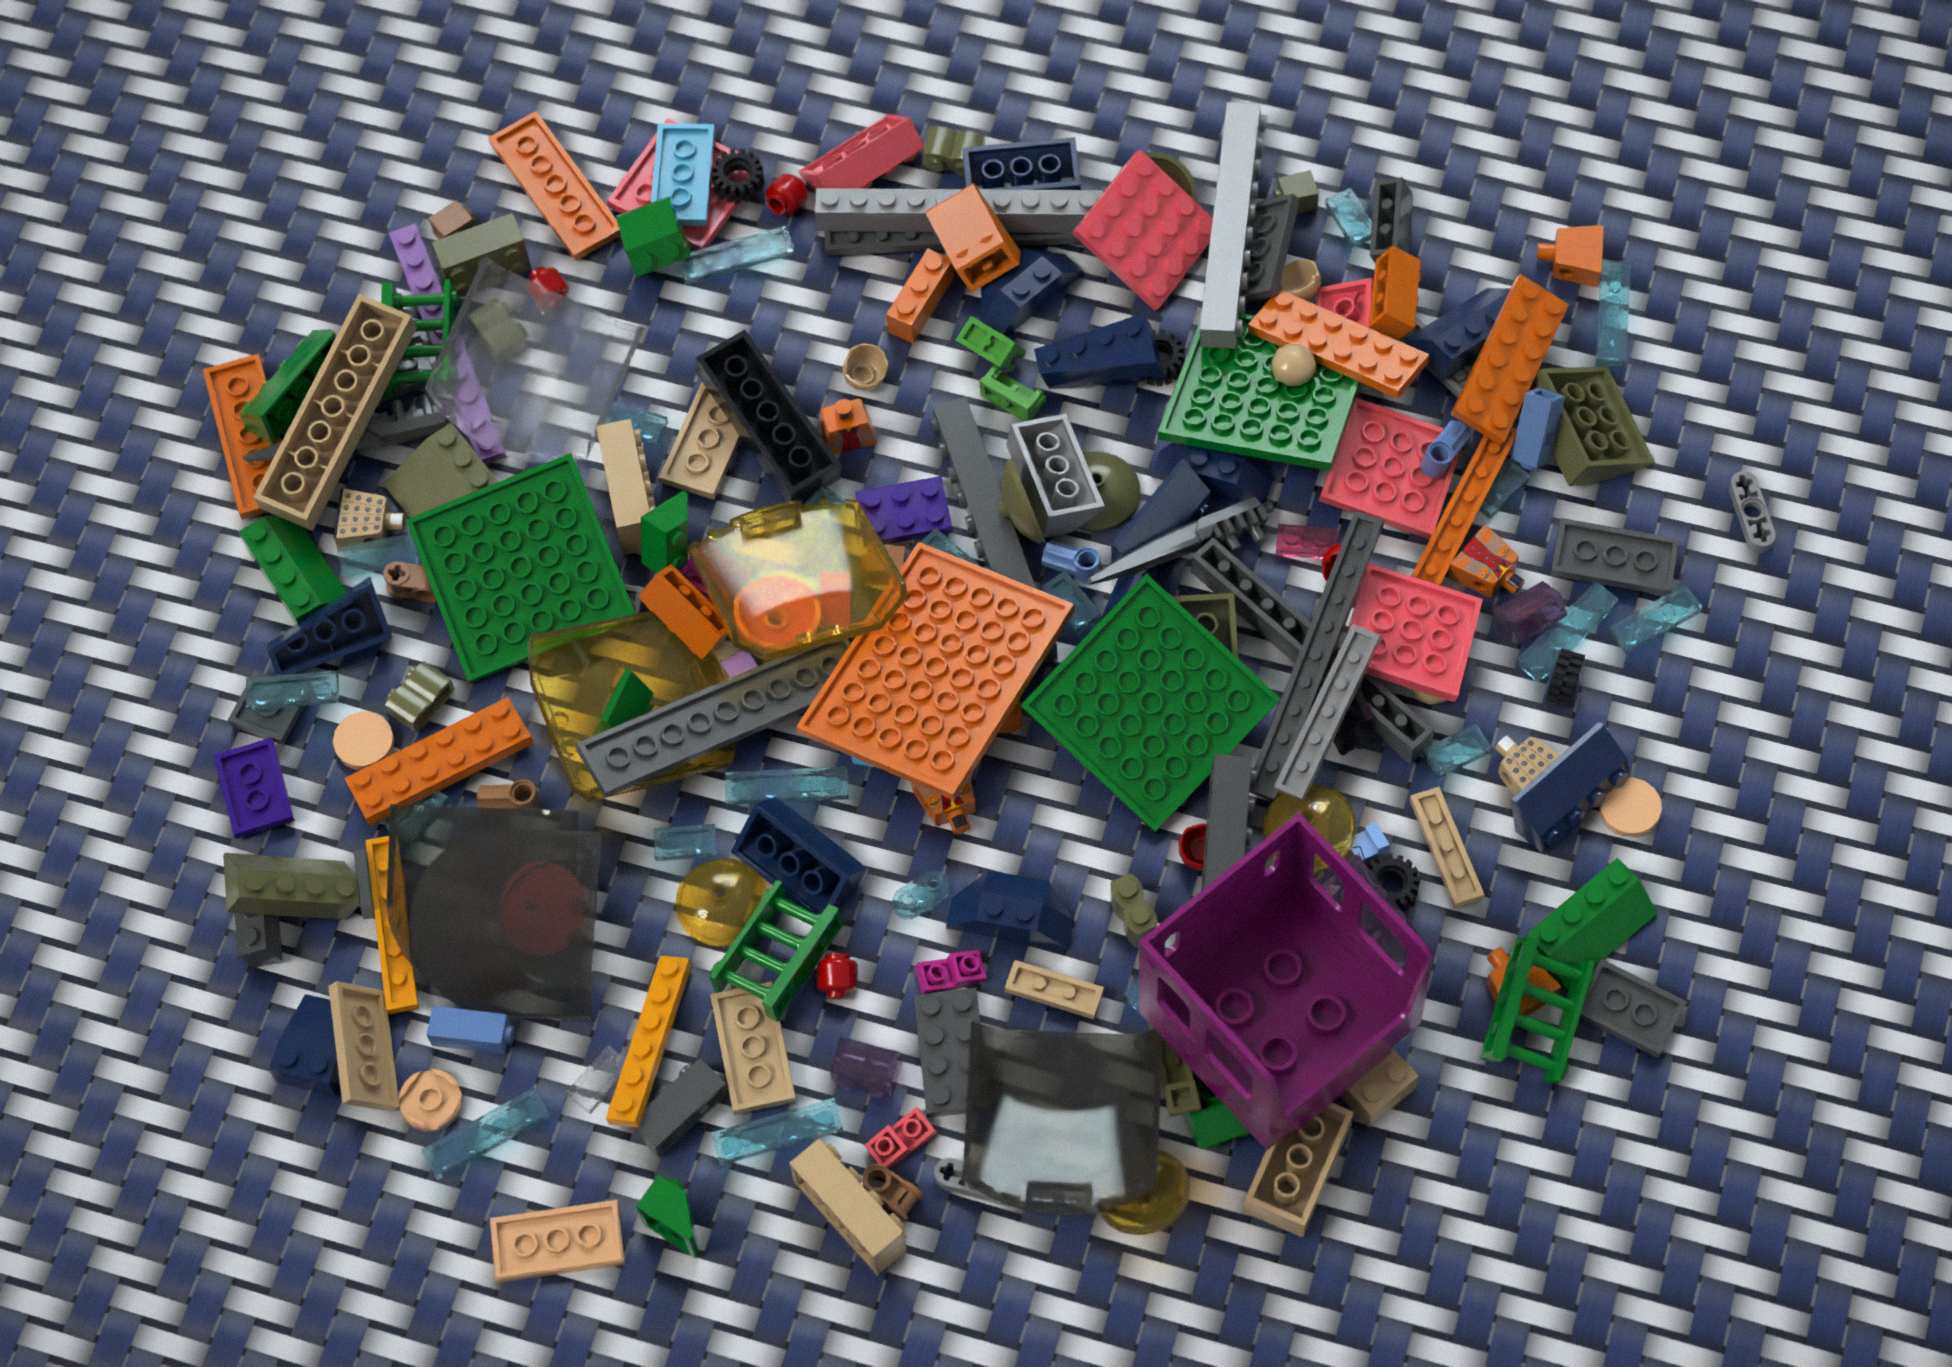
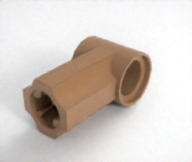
M517 780L513 784L480 785L477 790L478 810L480 813L518 812L520 815L528 817L536 814L542 804L535 786L529 780ZM527 794L531 795V797L528 800L523 802L519 801L522 796Z

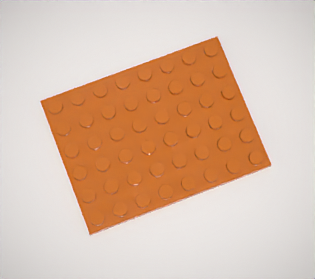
M918 542L797 724V732L955 801L1075 612L1074 604Z

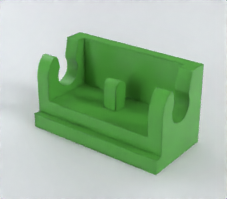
M972 316L956 339L957 342L1001 369L1004 367L1009 371L1014 369V365L1011 364L1012 359L1015 356L1023 358L1026 353L1016 342Z
M995 364L979 381L980 396L1023 421L1032 420L1046 401V396L1043 395L1044 391L1038 389L1034 392L1003 374L1000 367Z

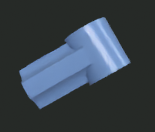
M1451 420L1437 439L1429 445L1420 462V468L1426 476L1438 478L1444 475L1449 464L1471 438L1472 434L1469 432L1468 426L1460 421Z
M1050 540L1044 548L1041 560L1042 566L1074 575L1084 584H1087L1089 577L1102 569L1099 552L1092 547H1082L1079 549ZM1084 564H1093L1091 567H1082Z

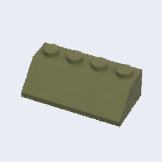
M224 853L223 855L227 912L346 920L359 906L357 876L344 861Z

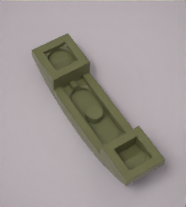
M1148 1022L1169 1117L1201 1111L1191 1068Z

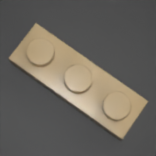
M1014 960L1005 985V992L1095 1020L1104 994V987Z

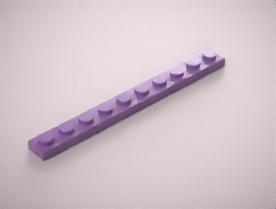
M416 223L389 232L412 295L443 293ZM444 305L417 306L422 320L443 319ZM455 325L454 366L457 368L458 382L453 384L452 397L457 409H459L460 418L473 450L482 462L487 465L506 458L507 455ZM443 330L427 331L432 345L442 344ZM437 356L442 369V356Z

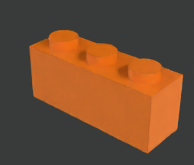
M1395 246L1390 247L1375 261L1369 328L1399 341L1406 334H1410L1416 326L1417 320L1415 316L1416 306L1419 301L1418 285L1421 279V260Z
M930 249L926 250L886 314L889 333L911 343L915 342L954 279V266L949 257Z
M672 564L658 572L638 596L651 612H654L667 625L668 629L675 633L701 660L714 652L734 629V625Z

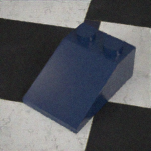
M304 995L278 1041L269 1067V1072L276 1083L336 1096L340 1079L329 999Z

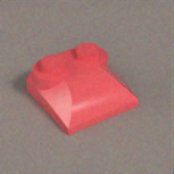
M1367 278L1320 287L1317 292V305L1369 328L1373 279Z

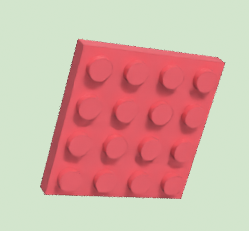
M667 118L664 123H677V122H675V121H673V120ZM657 133L608 198L607 204L609 208L625 213L651 203ZM714 141L712 166L715 165L717 157L722 159L721 153L726 152L727 155H730V148ZM737 170L730 173L727 178L730 181L740 182L748 178L749 174L746 171ZM712 175L707 226H682L691 248L704 254L739 205L736 203V199H733L732 203L727 202L726 197L724 199L719 197V192L716 193Z
M1139 149L1132 155L1072 234L1155 311L1162 306L1210 243L1213 218Z
M1356 398L1332 470L1328 471L1318 501L1352 513L1358 511L1383 519L1386 525L1430 540L1436 528L1460 452L1449 464L1444 475L1438 478L1426 476L1420 468V462L1429 445L1437 439L1445 428Z
M1369 563L1358 591L1347 634L1351 625L1354 624L1381 636V641L1365 674L1455 702L1459 694L1483 599Z

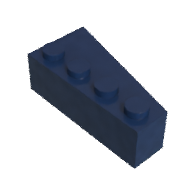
M1145 313L1034 349L1039 373L1049 389L1086 386V383L1090 382L1107 384L1112 383V380L1120 379L1138 381L1141 380V377L1154 376L1155 379L1165 378L1153 328Z
M371 577L363 580L267 644V652L278 679L392 639L391 630Z

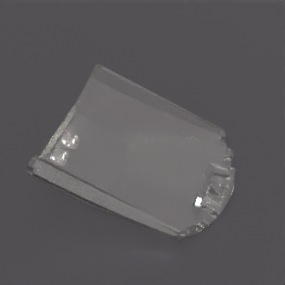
M484 256L427 381L425 390L440 412L456 428L492 451L514 459L539 464L547 463L569 453H572L576 463L586 461L598 436L596 426L603 424L645 328L613 319L520 277L496 264L489 257Z

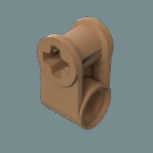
M396 561L389 563L385 567L383 577L386 582V589L393 598L418 600L425 603L437 601L423 564Z
M873 1164L866 1168L863 1173L862 1182L864 1189L867 1192L872 1189L883 1201L884 1205L881 1207L889 1214L894 1213L901 1222H906L908 1219L907 1213L917 1200L921 1201L924 1197V1194L915 1185L902 1179L881 1164ZM874 1177H881L886 1181L880 1188H873L868 1184Z

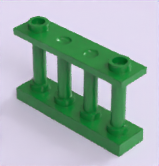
M444 279V293L402 296V293L397 292L393 282L382 283L381 303L394 309L403 310V307L444 305L443 319L413 320L417 327L415 332L443 330L442 344L408 346L402 358L442 356V370L399 372L396 368L383 393V398H396L395 388L400 387V384L441 382L446 394L453 395V384L458 382L457 368L454 366L455 307L460 306L459 290L454 289L450 279Z
M778 880L775 881L771 889H767L764 892L761 903L721 961H717L713 965L709 976L716 993L722 992L727 984L730 983L761 998L766 1016L776 1022L779 1021L844 925L840 910L830 904L827 905L823 913L817 915L787 901L783 884ZM779 910L811 925L812 929L806 937L801 939L771 925L770 922ZM763 934L796 950L789 962L783 963L753 947ZM747 959L779 974V977L773 986L767 988L736 973L743 961Z
M1524 936L1514 940L1479 1059L1493 1063L1503 1061L1504 1058L1509 1056L1545 1070L1543 1083H1560L1567 1074L1569 1067L1567 1058L1587 990L1592 986L1595 978V973L1593 972L1595 962L1587 960L1578 962L1575 968L1538 954L1536 948L1539 940ZM1536 966L1572 980L1567 998L1530 984L1527 979L1530 968ZM1527 996L1563 1010L1558 1028L1521 1014L1519 1010L1521 999ZM1518 1026L1554 1040L1549 1058L1512 1044L1510 1040L1512 1029Z

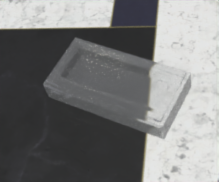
M607 1045L566 1091L567 1096L591 1114L616 1087L625 1058Z

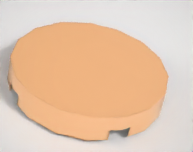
M358 712L349 715L340 722L334 732L333 746L336 755L345 766L354 770H362L390 756L394 748L395 738L390 724L384 717L374 712Z
M1631 777L1620 788L1615 787L1607 794L1606 799L1600 805L1599 812L1605 826L1615 834L1640 837L1651 832L1658 824L1662 805L1661 798L1654 787L1644 780Z
M439 1069L414 1073L404 1082L399 1092V1104L403 1118L413 1128L423 1132H436L448 1127L457 1119L462 1109L463 1095L457 1081L449 1073Z

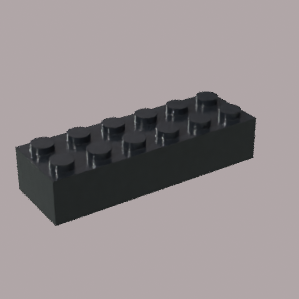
M746 330L739 332L695 357L696 374L790 508L840 480L841 464Z

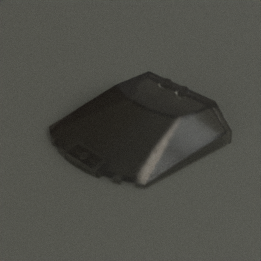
M971 1021L963 1180L976 1190L1003 1204L1025 1211L1051 1215H1080L1105 1211L1132 1202L1155 1189L1158 1178L1163 1053V1038L1156 1030L1136 1034L1005 1030L980 1024L978 1021Z

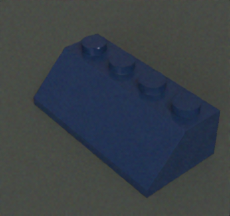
M1075 137L962 148L965 187L974 183L978 189L1081 190Z
M1486 288L1407 337L1404 343L1428 353L1429 363L1427 365L1443 381L1477 360L1511 288Z
M1181 459L1111 544V563L1157 537L1207 516L1211 509L1210 490L1185 460ZM1162 564L1137 572V574L1143 577L1147 573L1155 580L1159 573V567Z
M1600 721L1511 799L1515 831L1541 853L1549 846L1556 845L1570 827L1580 824L1587 812L1593 807L1600 806L1613 788H1620L1628 779V759Z
M776 796L755 804L731 850L733 855L771 885L776 880L782 882L786 896L790 900L817 915L823 913L828 904L839 909L855 892L867 870L866 866Z

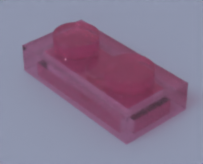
M1278 524L1275 555L1323 559L1325 551L1336 544L1337 528Z

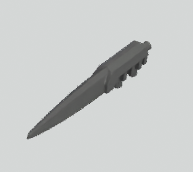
M428 393L419 396L421 409L416 410V406L413 405L410 406V411L408 412L404 411L401 400H394L391 402L393 415L388 416L386 411L381 413V419L372 416L355 450L376 445L385 447L429 437L445 427L446 423L461 420L459 409L444 412L442 401H435L436 405L433 406L431 395ZM282 442L251 452L242 458L244 461L273 460Z
M1255 497L1201 517L1196 521L1157 537L1120 557L1089 577L1087 584L1093 585L1117 579L1166 563L1189 553L1193 554L1212 538L1223 544L1226 543L1231 553H1235L1242 548L1237 539L1245 532L1251 534L1256 543H1260L1266 539L1261 529L1269 519L1267 514L1274 511L1271 501L1260 503Z

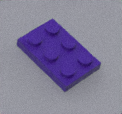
M942 476L855 491L866 548H869V544L886 545L953 532Z
M272 737L213 755L232 831L236 839L295 821Z

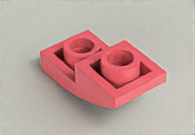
M915 1107L892 1127L887 1125L864 1146L878 1164L890 1168L913 1153L938 1132L922 1111Z

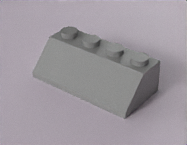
M1067 414L1011 423L1006 446L1044 538L1071 533L1104 510L1103 501Z

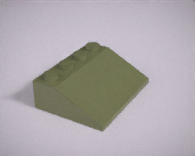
M1608 366L1540 369L1537 372L1529 391L1540 387L1565 396L1552 453L1568 486L1596 484L1652 466L1655 463Z
M451 422L426 438L383 485L407 517L411 518L495 484L498 481Z

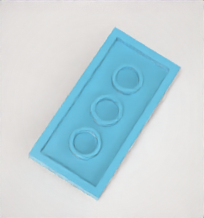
M658 123L651 203L670 196L682 226H707L715 140L714 124Z

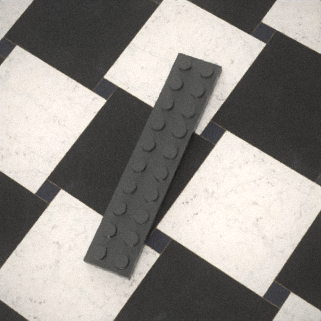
M840 631L576 743V751L604 798L806 712L851 643L845 633Z

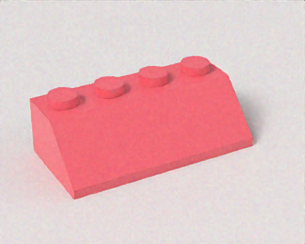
M888 114L805 166L798 173L815 194L816 188L867 189L872 186V181L877 177H885L896 170L895 166L899 163H906L915 159L918 156L917 152L925 146L910 118Z

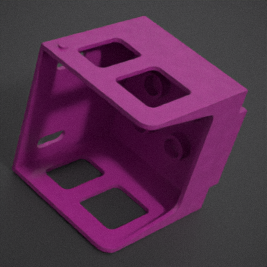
M1297 813L1139 941V1013L1268 1151L1292 1130L1295 1133L1389 1056L1392 1052V1047L1421 1023L1433 964V955L1426 943L1317 830L1300 813ZM1275 852L1273 864L1265 870L1267 859ZM1315 853L1343 882L1342 906L1315 879L1313 875ZM1364 904L1406 947L1407 957L1404 971L1363 929L1361 923ZM1176 932L1174 944L1165 951L1166 941Z

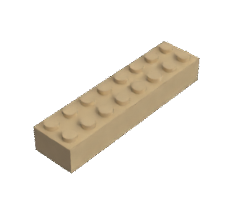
M358 294L253 497L260 509L311 531L314 530L417 329L411 315Z

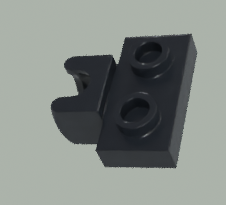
M1361 690L1356 691L1333 739L1342 756L1355 748L1362 749L1375 740L1367 722L1374 716Z

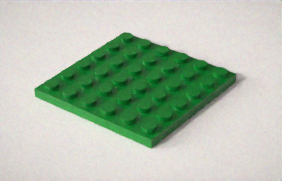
M1239 313V319H1243L1242 337H1237L1236 348L1201 347L1199 323L1160 424L1158 440L1331 471L1361 382L1316 363V371L1308 382L1301 386H1288L1280 381H1276L1271 370L1272 359L1281 347L1248 333V324L1255 316Z
M572 453L406 519L407 526L462 668L470 684L637 616Z
M1146 573L1020 707L1155 833L1209 776L1211 762L1215 753L1228 755L1281 698Z

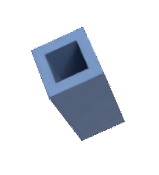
M1540 387L1525 393L1511 460L1520 462L1521 467L1530 470H1536L1550 462L1565 396Z
M432 1006L427 1037L432 1046L506 1054L507 1044L511 1045L514 1039V1026H511L507 1014Z

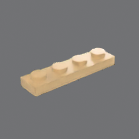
M1440 787L1411 795L1409 801L1454 909L1483 900L1484 892Z

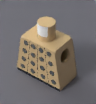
M340 489L333 537L339 552L384 547L387 545L389 531L405 530V514L391 513L386 497L349 489Z
M1507 735L1495 746V749L1504 757L1500 762L1498 774L1514 796L1560 756L1535 737H1529L1518 746Z

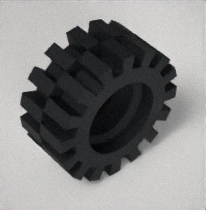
M735 148L730 149V155H727L726 152L721 153L722 159L717 157L715 165L712 166L716 193L719 192V197L722 199L726 197L727 202L732 203L733 199H736L737 204H742L741 199L745 198L747 203L751 201L750 195L756 198L759 195L758 190L761 192L763 190V166L760 163L759 157H754V153L750 150L746 155L745 149L740 148L739 153H735ZM737 170L746 171L749 174L748 178L740 182L730 181L727 177L730 173Z
M1160 329V334H1156L1155 330H1153L1158 351L1167 353L1170 359L1162 364L1165 378L1155 379L1154 376L1141 377V381L1147 378V384L1152 385L1153 381H1157V386H1162V381L1165 380L1168 385L1172 383V377L1175 380L1178 379L1179 373L1182 370L1185 362L1184 344L1181 345L1179 337L1174 340V333L1172 332L1166 336L1165 330Z
M1561 648L1547 690L1546 701L1569 708L1585 655Z
M1392 853L1387 854L1386 859H1383V856L1380 855L1377 857L1376 862L1372 860L1369 863L1368 868L1364 872L1363 879L1397 914H1400L1402 908L1404 911L1408 910L1410 903L1414 904L1416 901L1420 876H1417L1418 870L1416 867L1412 868V862L1409 859L1404 862L1403 856L1399 854L1397 859H1393ZM1385 875H1395L1401 879L1403 888L1398 893L1389 894L1380 888L1379 880Z

